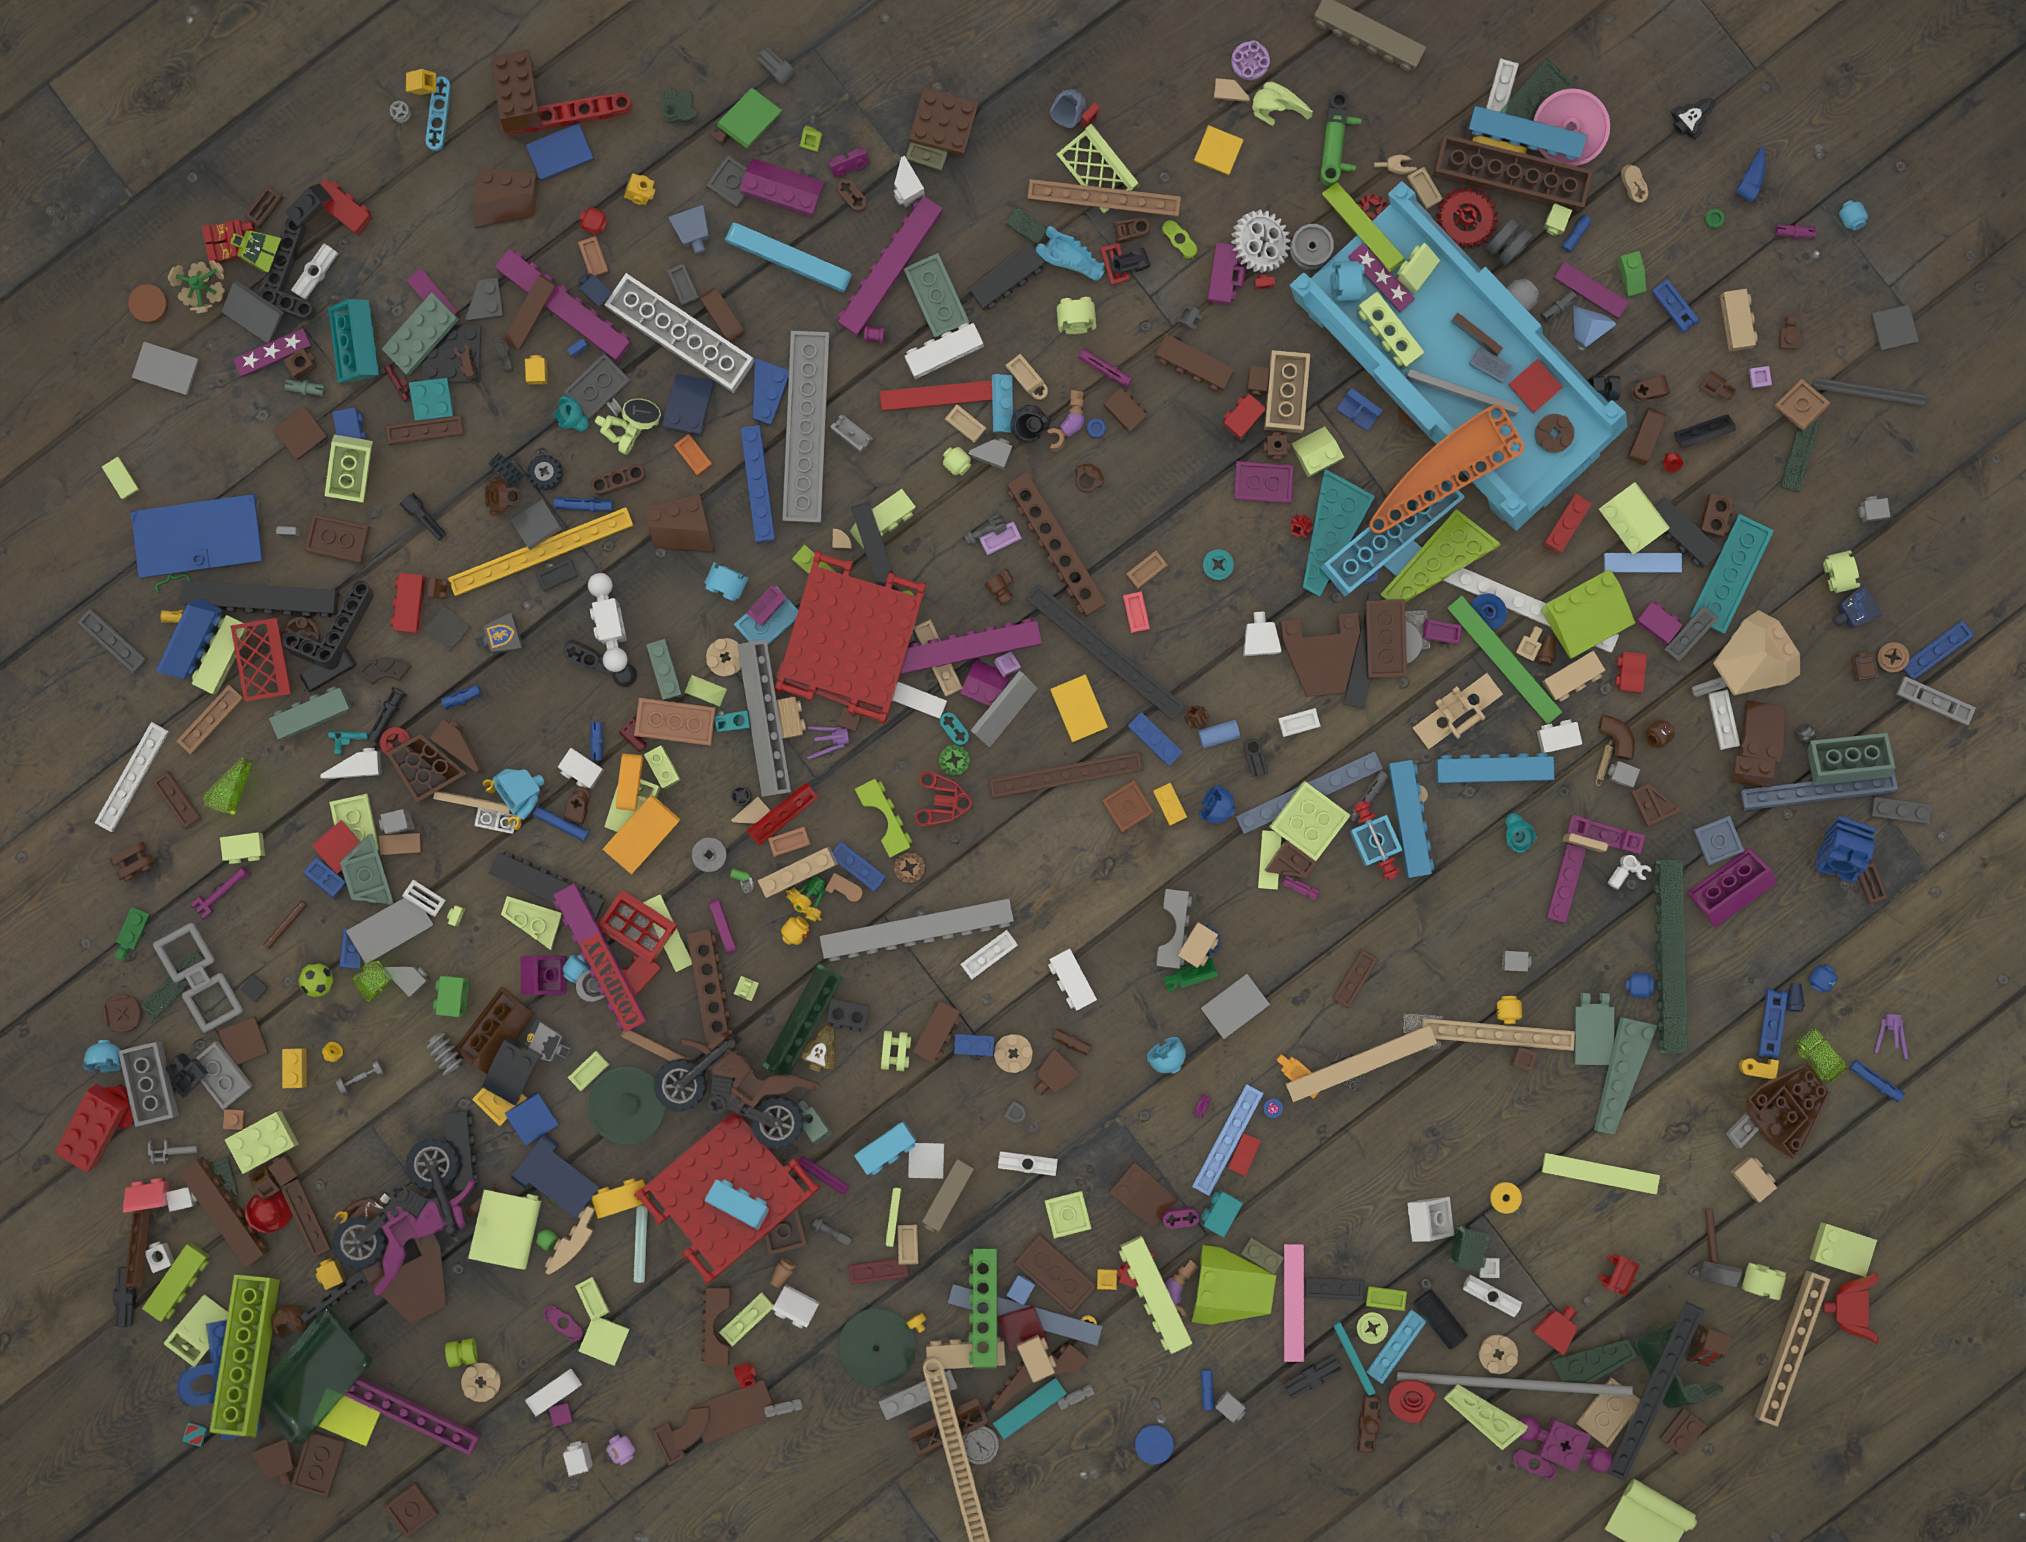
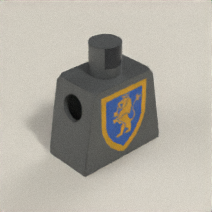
M512 613L483 626L485 635L475 638L479 649L489 646L492 653L524 650L516 619Z

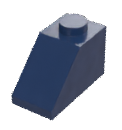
M591 273L588 275L584 274L578 280L579 284L577 287L597 306H600L612 294Z

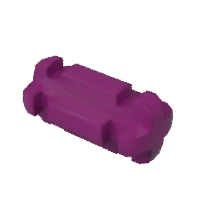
M1204 1094L1201 1095L1202 1098L1197 1103L1196 1111L1193 1112V1115L1198 1118H1203V1113L1206 1112L1209 1105L1208 1102L1211 1101V1098Z

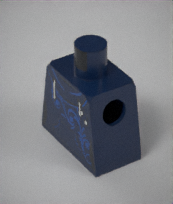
M1864 584L1856 588L1836 605L1840 613L1833 616L1832 620L1837 627L1847 623L1849 628H1853L1880 618L1883 614Z

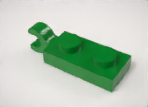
M131 907L116 940V943L121 945L114 957L125 960L129 949H136L151 914Z
M1210 958L1207 959L1203 966L1199 965L1198 968L1189 965L1175 970V975L1164 977L1167 990L1173 991L1178 985L1184 988L1218 977L1213 960Z

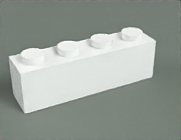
M965 323L958 327V331L953 333L948 331L941 335L942 338L937 341L932 339L924 343V347L920 349L916 347L907 351L905 360L914 379H918L984 347L974 323L970 325Z

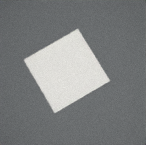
M914 1143L915 1147L909 1151L908 1178L943 1179L944 1144Z

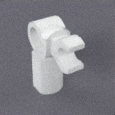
M1624 855L1620 859L1621 866L1616 868L1607 883L1619 890L1629 874L1628 871L1636 872V876L1639 879L1646 880V877L1642 875V870L1645 869L1651 872V868L1646 865H1640V862L1632 855Z

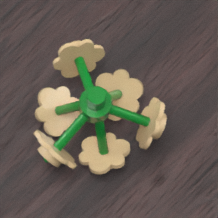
M214 260L209 261L212 271L206 268L204 262L193 263L188 272L190 278L184 277L181 265L173 267L169 273L168 280L171 282V286H180L182 280L189 282L190 288H182L178 294V299L183 301L185 306H195L191 307L190 310H196V313L203 314L208 311L207 308L212 307V304L203 305L200 294L202 288L208 291L206 297L210 299L211 303H215V301L220 302L225 292L220 282L210 287L204 285V282H207L213 274H216L219 279H224L222 266Z

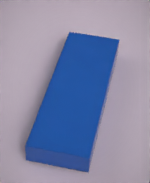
M840 841L833 850L838 864L874 892L886 878L884 874Z

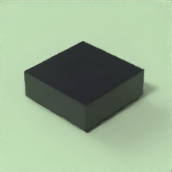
M252 975L240 990L256 1002L269 987L258 977Z

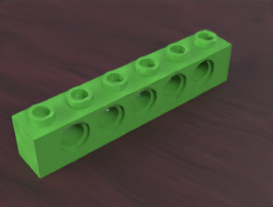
M973 1249V1254H969V1265L973 1266V1273L969 1274V1285H973V1293H969V1305H973V1313H969V1324H973V1332H969V1344H973V1352H969V1364H973L974 1369H997V1249ZM980 1265L988 1266L989 1270L986 1274L982 1275L977 1271ZM981 1284L989 1287L986 1294L978 1292V1287ZM986 1304L989 1310L987 1313L981 1314L977 1310L978 1306ZM985 1323L989 1326L986 1333L978 1331L980 1324ZM986 1343L989 1346L988 1351L980 1353L978 1351L979 1344Z

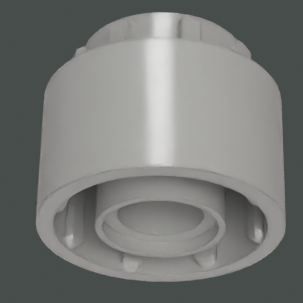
M1514 280L1506 287L1528 312L1537 304L1539 292L1529 280Z

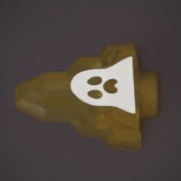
M826 1025L819 1031L816 1039L809 1041L807 1047L801 1049L797 1057L807 1062V1068L821 1072L822 1068L834 1071L836 1060L833 1058L835 1053L832 1046L834 1040L833 1027Z

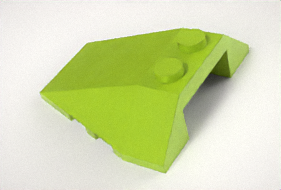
M1202 1245L1201 1269L1191 1322L1212 1325L1271 1314L1276 1275L1222 1247Z

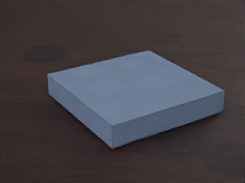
M1730 816L1693 830L1707 866L1744 852Z

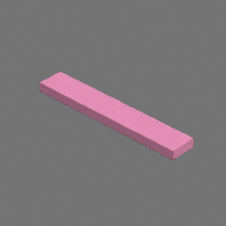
M1284 1244V1362H1304V1244Z

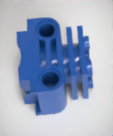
M1839 816L1825 832L1827 834L1824 837L1825 842L1819 849L1815 863L1816 871L1825 874H1834L1837 871L1838 877L1847 882L1854 883L1858 876L1866 871L1868 862L1872 859L1875 842L1872 840L1874 839L1873 834L1876 829L1868 824L1858 823L1848 817Z

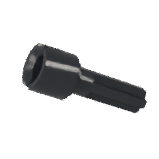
M414 492L412 495L409 494L399 504L410 516L415 515L437 540H441L446 536V532L423 508L424 503Z

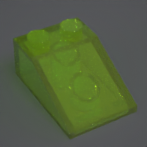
M241 757L209 788V791L205 792L203 806L225 814L235 815L254 761Z

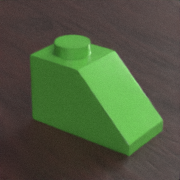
M1637 251L1621 256L1617 260L1627 297L1646 292L1645 268L1640 252Z

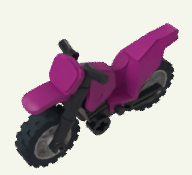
M428 1138L419 1141L411 1148L405 1163L406 1172L410 1180L423 1190L434 1191L437 1198L427 1199L413 1191L410 1193L409 1189L403 1184H395L390 1189V1203L373 1220L360 1216L346 1219L333 1234V1253L338 1261L351 1269L362 1270L372 1267L384 1254L386 1233L389 1244L383 1259L385 1276L374 1290L377 1296H381L391 1282L395 1281L407 1256L404 1251V1245L407 1240L411 1238H425L442 1231L447 1225L446 1232L451 1237H456L458 1226L460 1230L465 1227L462 1207L459 1204L469 1195L476 1181L471 1179L464 1191L456 1198L450 1200L447 1186L457 1176L459 1162L455 1150L441 1139ZM435 1150L433 1158L430 1159L426 1152ZM439 1151L445 1158L437 1161L436 1157ZM422 1154H423V1155L426 1157V1159L428 1160V1161H425V1163H424V1162H418V1161H419V1158L422 1156ZM447 1161L446 1170L442 1169L439 1164ZM418 1166H426L422 1174H420ZM428 1171L431 1179H427L424 1177ZM397 1190L403 1191L405 1196L403 1198L397 1197L395 1192ZM362 1228L361 1232L356 1236L353 1230ZM349 1232L353 1236L354 1241H345ZM373 1239L374 1245L373 1248H370L367 1244ZM344 1244H353L352 1249L347 1253ZM366 1248L369 1251H371L368 1255L363 1257V1249ZM355 1249L359 1251V1258L351 1256Z

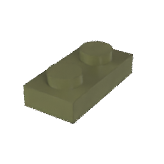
M910 143L906 159L909 162L942 172L948 152Z
M1250 1237L1241 1252L1243 1256L1275 1274L1284 1259L1283 1256Z

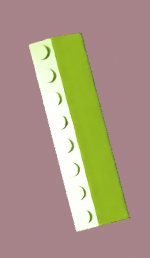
M234 1275L210 1432L256 1437L273 1329L272 1316L276 1309L280 1280Z

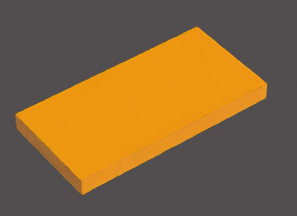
M651 794L602 850L632 875L681 819Z

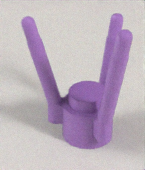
M807 727L808 730L832 731V735L815 737V741L833 739V744L837 743L834 746L808 756V760L838 748H845L844 744L849 743L847 728Z
M1886 1014V1018L1881 1019V1029L1874 1051L1876 1054L1879 1051L1884 1031L1887 1027V1030L1894 1031L1896 1049L1899 1048L1900 1033L1904 1059H1908L1903 1020H1901L1902 1015Z

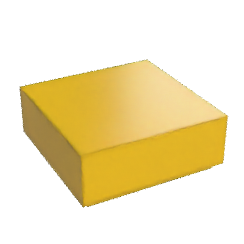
M1098 1269L1097 1289L1117 1290V1270Z

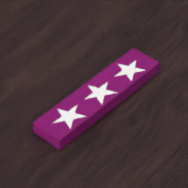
M1363 243L1348 256L1351 261H1358L1359 264H1364V275L1400 313L1415 300Z
M302 328L238 356L233 360L240 376L244 377L283 360L302 348L305 350L312 346L305 330Z

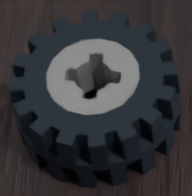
M499 452L488 463L513 487L524 476Z
M543 454L539 457L536 456L534 460L530 461L527 475L535 487L542 490H551L553 487H557L559 482L561 483L563 469L558 460L550 455Z

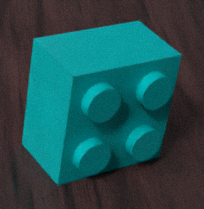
M1220 1189L1219 1192H1214L1210 1199L1212 1203L1210 1208H1205L1200 1218L1204 1227L1224 1237L1243 1203L1241 1200Z

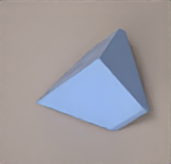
M1573 306L1574 338L1584 347L1590 345L1616 325L1613 320L1603 314Z

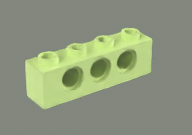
M1378 291L1358 306V316L1362 321H1367L1370 325L1371 333L1381 339L1382 347L1386 352H1391L1394 356L1392 359L1398 367L1401 366L1405 369L1424 354L1422 348ZM1375 312L1380 313L1382 320H1375L1372 314ZM1387 327L1392 328L1394 335H1386L1384 329ZM1403 343L1406 350L1399 351L1396 348V344Z

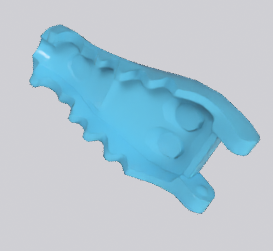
M1052 226L1047 228L1045 234L1050 239L1047 246L1038 244L1036 247V252L1045 261L1082 273L1092 280H1099L1102 277L1105 264L1103 262L1098 263L1095 258H1092V253L1087 251L1086 246L1081 247L1080 241H1075L1074 237L1058 232Z

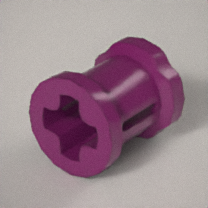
M866 324L864 341H879L880 344H883L885 327H869V324Z

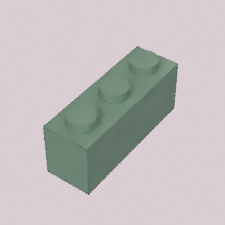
M663 639L646 644L662 699L668 701L683 696L667 640Z

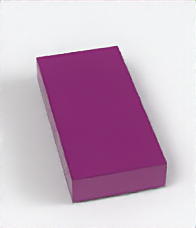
M1425 619L1422 638L1460 644L1462 625Z

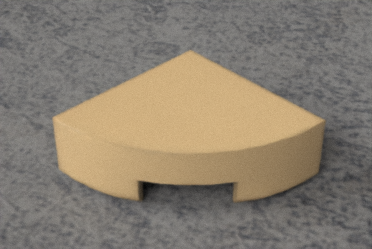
M833 529L832 548L852 549L849 537L843 531Z

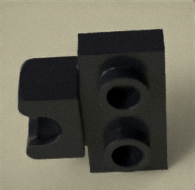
M181 1053L173 1058L174 1063L165 1068L175 1078L171 1083L172 1086L184 1098L191 1093L209 1072L197 1058L191 1061L185 1053Z

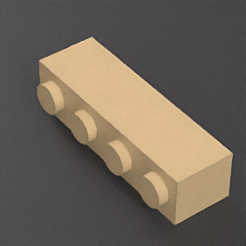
M827 847L758 880L765 897L769 898L838 865V862L831 848Z
M997 1336V1366L1006 1363L1004 1339H1000ZM951 1339L950 1343L934 1340L930 1341V1344L926 1346L927 1358L930 1356L938 1357L944 1369L973 1367V1364H969V1352H973V1344H969V1342H961V1339ZM981 1343L978 1346L980 1353H986L989 1349L986 1343ZM931 1362L928 1364V1370L938 1369L937 1363Z

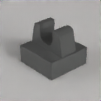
M1185 305L1176 322L1180 325L1196 329L1197 326L1193 324L1195 318L1197 320L1202 319V316L1199 314L1200 310L1194 306Z

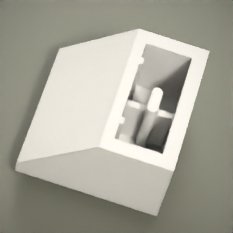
M785 1285L773 1310L776 1311L774 1314L783 1319L788 1317L793 1320L792 1324L795 1326L807 1328L820 1302Z

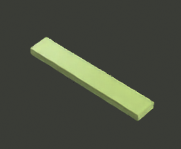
M1549 1153L1544 1155L1541 1171L1656 1195L1660 1175Z

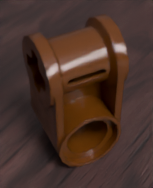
M1146 218L1121 220L1113 223L1117 234L1116 243H1125L1145 238L1150 233V223ZM1139 224H1144L1147 229L1139 232L1136 227Z
M1665 375L1639 382L1631 390V397L1636 402L1656 399L1670 394ZM1638 390L1644 391V394L1638 393Z
M582 786L575 788L573 795L568 800L564 819L583 825L590 800V792L587 788Z

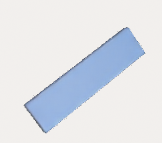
M1604 553V572L1611 569L1612 573H1681L1682 553H1635L1634 555L1632 553Z

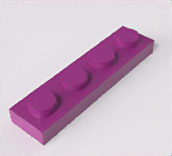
M1566 844L1546 918L1566 923L1586 853L1585 848Z

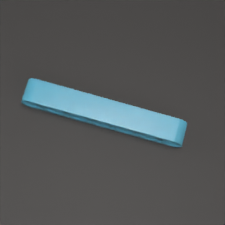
M732 222L725 241L731 245L845 293L852 277L850 272L734 222Z

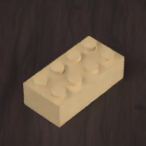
M1272 350L1270 354L1264 430L1293 433L1303 432L1310 354Z

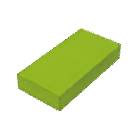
M1368 1286L1366 1306L1405 1311L1407 1291Z

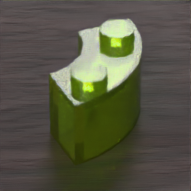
M371 960L362 967L364 969L362 973L360 972L352 978V985L367 1003L383 991L382 989L393 980L380 961L373 962Z
M1814 1027L1796 1041L1800 1048L1797 1050L1804 1059L1807 1058L1816 1069L1814 1072L1821 1080L1825 1079L1830 1084L1847 1070L1843 1059L1833 1050L1826 1038Z

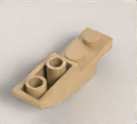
M588 1205L582 1209L578 1216L581 1219L578 1226L574 1225L569 1234L572 1236L571 1239L566 1236L562 1240L558 1239L554 1247L556 1253L554 1257H549L545 1265L548 1268L547 1274H551L567 1264L587 1243L595 1230L588 1226L595 1212L593 1206Z

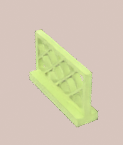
M1092 124L1057 153L1058 157L1081 185L1088 186L1089 179L1099 180V187H1102V181H1112V189H1115V182L1124 183L1128 188L1126 189L1127 191H1133L1140 186ZM1085 136L1090 140V149L1079 148L1080 140ZM1068 150L1076 151L1075 162L1067 161L1063 154ZM1079 151L1089 152L1088 163L1078 162ZM1092 152L1102 155L1101 164L1091 163ZM1077 165L1088 166L1087 176H1079L1076 173ZM1090 166L1101 167L1100 178L1089 177ZM1104 167L1114 170L1113 179L1103 178ZM1099 207L1104 214L1109 210V208Z

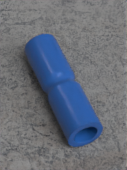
M1586 215L1581 216L1573 231L1561 246L1565 251L1572 252L1580 237L1592 222V219Z
M1204 1369L1201 1370L1203 1410H1213L1212 1370Z

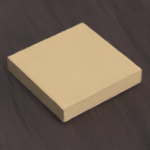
M1572 833L1565 834L1562 841L1597 852H1604L1608 847L1607 843Z

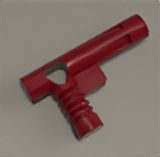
M391 365L385 367L386 373L403 402L410 399L407 394L410 391L407 380L404 377L399 380ZM401 389H405L403 394L400 392Z

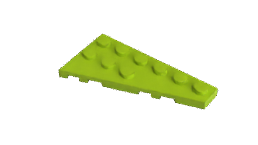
M1456 509L1380 595L1384 599H1405V602L1498 548L1501 544Z

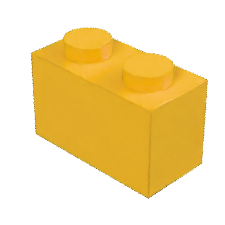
M307 1048L282 1049V1088L307 1087Z

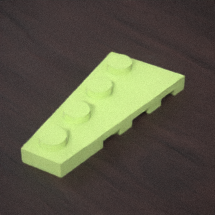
M1458 1384L1446 1393L1444 1397L1449 1404L1501 1450L1522 1435L1528 1428L1527 1425Z

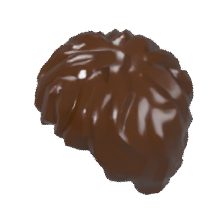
M291 1304L278 1308L272 1316V1328H274L275 1333L280 1338H284V1336L292 1332L301 1331L302 1333H307L309 1330L307 1321L304 1322L300 1317L304 1311L298 1305Z

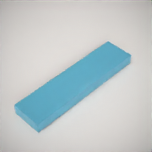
M1410 1309L1366 1370V1373L1383 1384L1427 1321Z

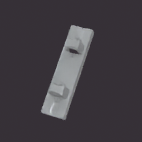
M1906 676L1903 677L1896 695L1965 726L1969 725L1976 707ZM1922 692L1920 699H1918V694Z

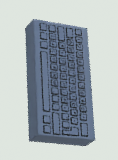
M1481 347L1477 349L1469 365L1500 383L1504 382L1512 368V365Z

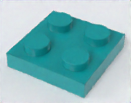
M448 377L409 382L415 421L454 416Z

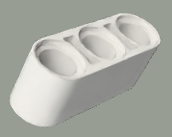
M569 1369L531 1395L525 1402L536 1417L580 1387L582 1383L573 1370Z

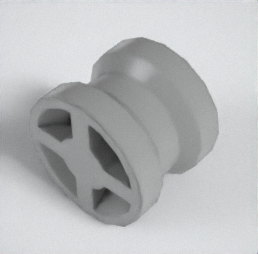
M403 101L392 103L390 114L398 123L409 121L411 110Z

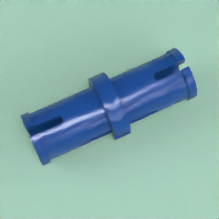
M475 684L464 690L459 689L456 693L441 698L445 710L459 704H466V701L482 696L478 685Z
M590 722V760H603V722Z

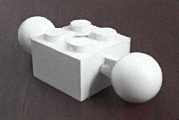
M596 573L588 581V589L593 596L597 597L598 601L593 602V608L590 609L591 618L597 626L594 627V634L598 641L607 646V651L603 655L604 666L609 671L619 672L626 667L628 661L626 653L618 647V643L627 641L621 608L615 598H608V594L613 586L610 577L604 573Z

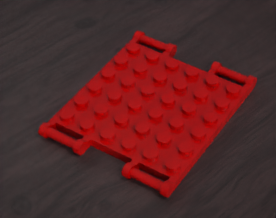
M816 550L775 691L788 692L804 697L807 701L812 702L816 688H821L852 698L848 713L853 715L857 713L879 720L880 723L885 724L927 583H917L895 576L896 574L889 572L886 586H880L850 577L853 561L837 559ZM824 562L844 568V573L840 574L820 568L819 564ZM893 583L917 590V596L892 589ZM788 678L810 685L809 690L785 684V679ZM858 701L883 707L882 713L857 706Z
M733 1111L646 1186L638 1190L634 1197L644 1204L655 1218L654 1221L657 1225L662 1224L670 1216L693 1243L682 1255L692 1263L707 1285L812 1197L821 1187L818 1183H814L803 1170L797 1158L792 1159L787 1166L783 1167L766 1145L758 1141L753 1134L752 1128L742 1116ZM764 1125L765 1130L769 1133L772 1128ZM792 1170L797 1173L809 1188L806 1192L801 1189L789 1174ZM724 1179L733 1184V1189L738 1191L741 1188L750 1193V1198L755 1200L758 1197L767 1202L765 1206L770 1210L759 1230L705 1201L715 1180L722 1182ZM650 1191L666 1210L662 1214L646 1196ZM698 1250L713 1267L714 1270L711 1273L694 1255Z

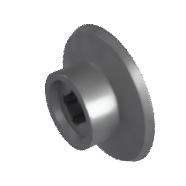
M703 838L694 845L692 860L698 869L705 872H713L723 866L726 860V849L715 838ZM709 850L714 853L710 860L705 857Z

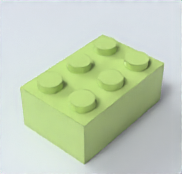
M334 435L331 443L325 496L358 502L364 501L373 441Z
M282 1111L275 1112L225 1139L242 1174L250 1172L299 1145Z

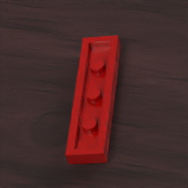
M806 782L746 831L760 845L819 797Z

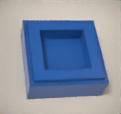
M580 339L568 348V352L575 358L588 349L589 346L583 339Z

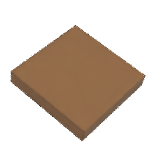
M1803 379L1775 404V408L1802 431L1809 427L1830 406V402Z

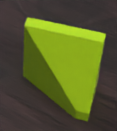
M805 126L800 147L818 152L822 133L810 126Z

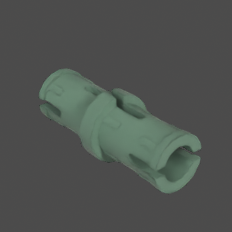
M286 379L285 381L287 383L285 384V391L321 397L325 395L323 391L326 390V386L324 384L309 383L308 380H303L302 382Z

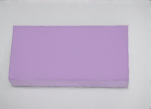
M1014 521L1007 524V530L998 535L992 531L979 538L987 556L1022 539Z

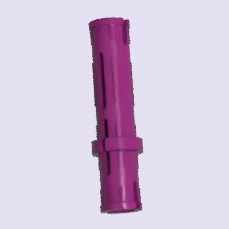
M1085 348L1082 349L1078 356V359L1083 360L1108 376L1109 380L1113 379L1125 388L1128 387L1132 380V377L1118 370L1119 367L1110 365ZM1090 358L1095 360L1099 364L1103 365L1104 367H1101L1100 365L1096 364L1095 362L1090 360ZM1107 369H1109V370H1111L1112 372H1114L1115 374L1119 375L1120 378L1117 377L1116 375H1114L1113 373L1109 372Z

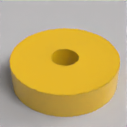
M1501 1182L1491 1190L1490 1202L1495 1210L1509 1214L1516 1211L1521 1205L1522 1195L1514 1184ZM1508 1194L1509 1200L1503 1201V1195Z

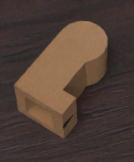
M836 873L833 874L825 889L832 894L834 890L845 894L847 899L852 902L859 901L863 896V891L858 885Z

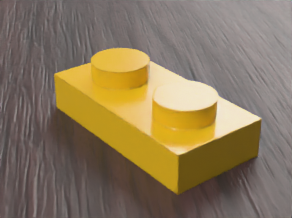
M1171 783L1153 791L1169 826L1187 818Z

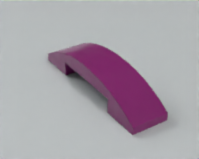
M1571 815L1567 834H1576L1607 843L1610 847L1641 854L1645 835L1622 830L1575 815Z

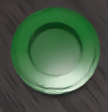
M1711 209L1704 218L1705 224L1711 229L1719 228L1725 220L1723 212L1719 209Z

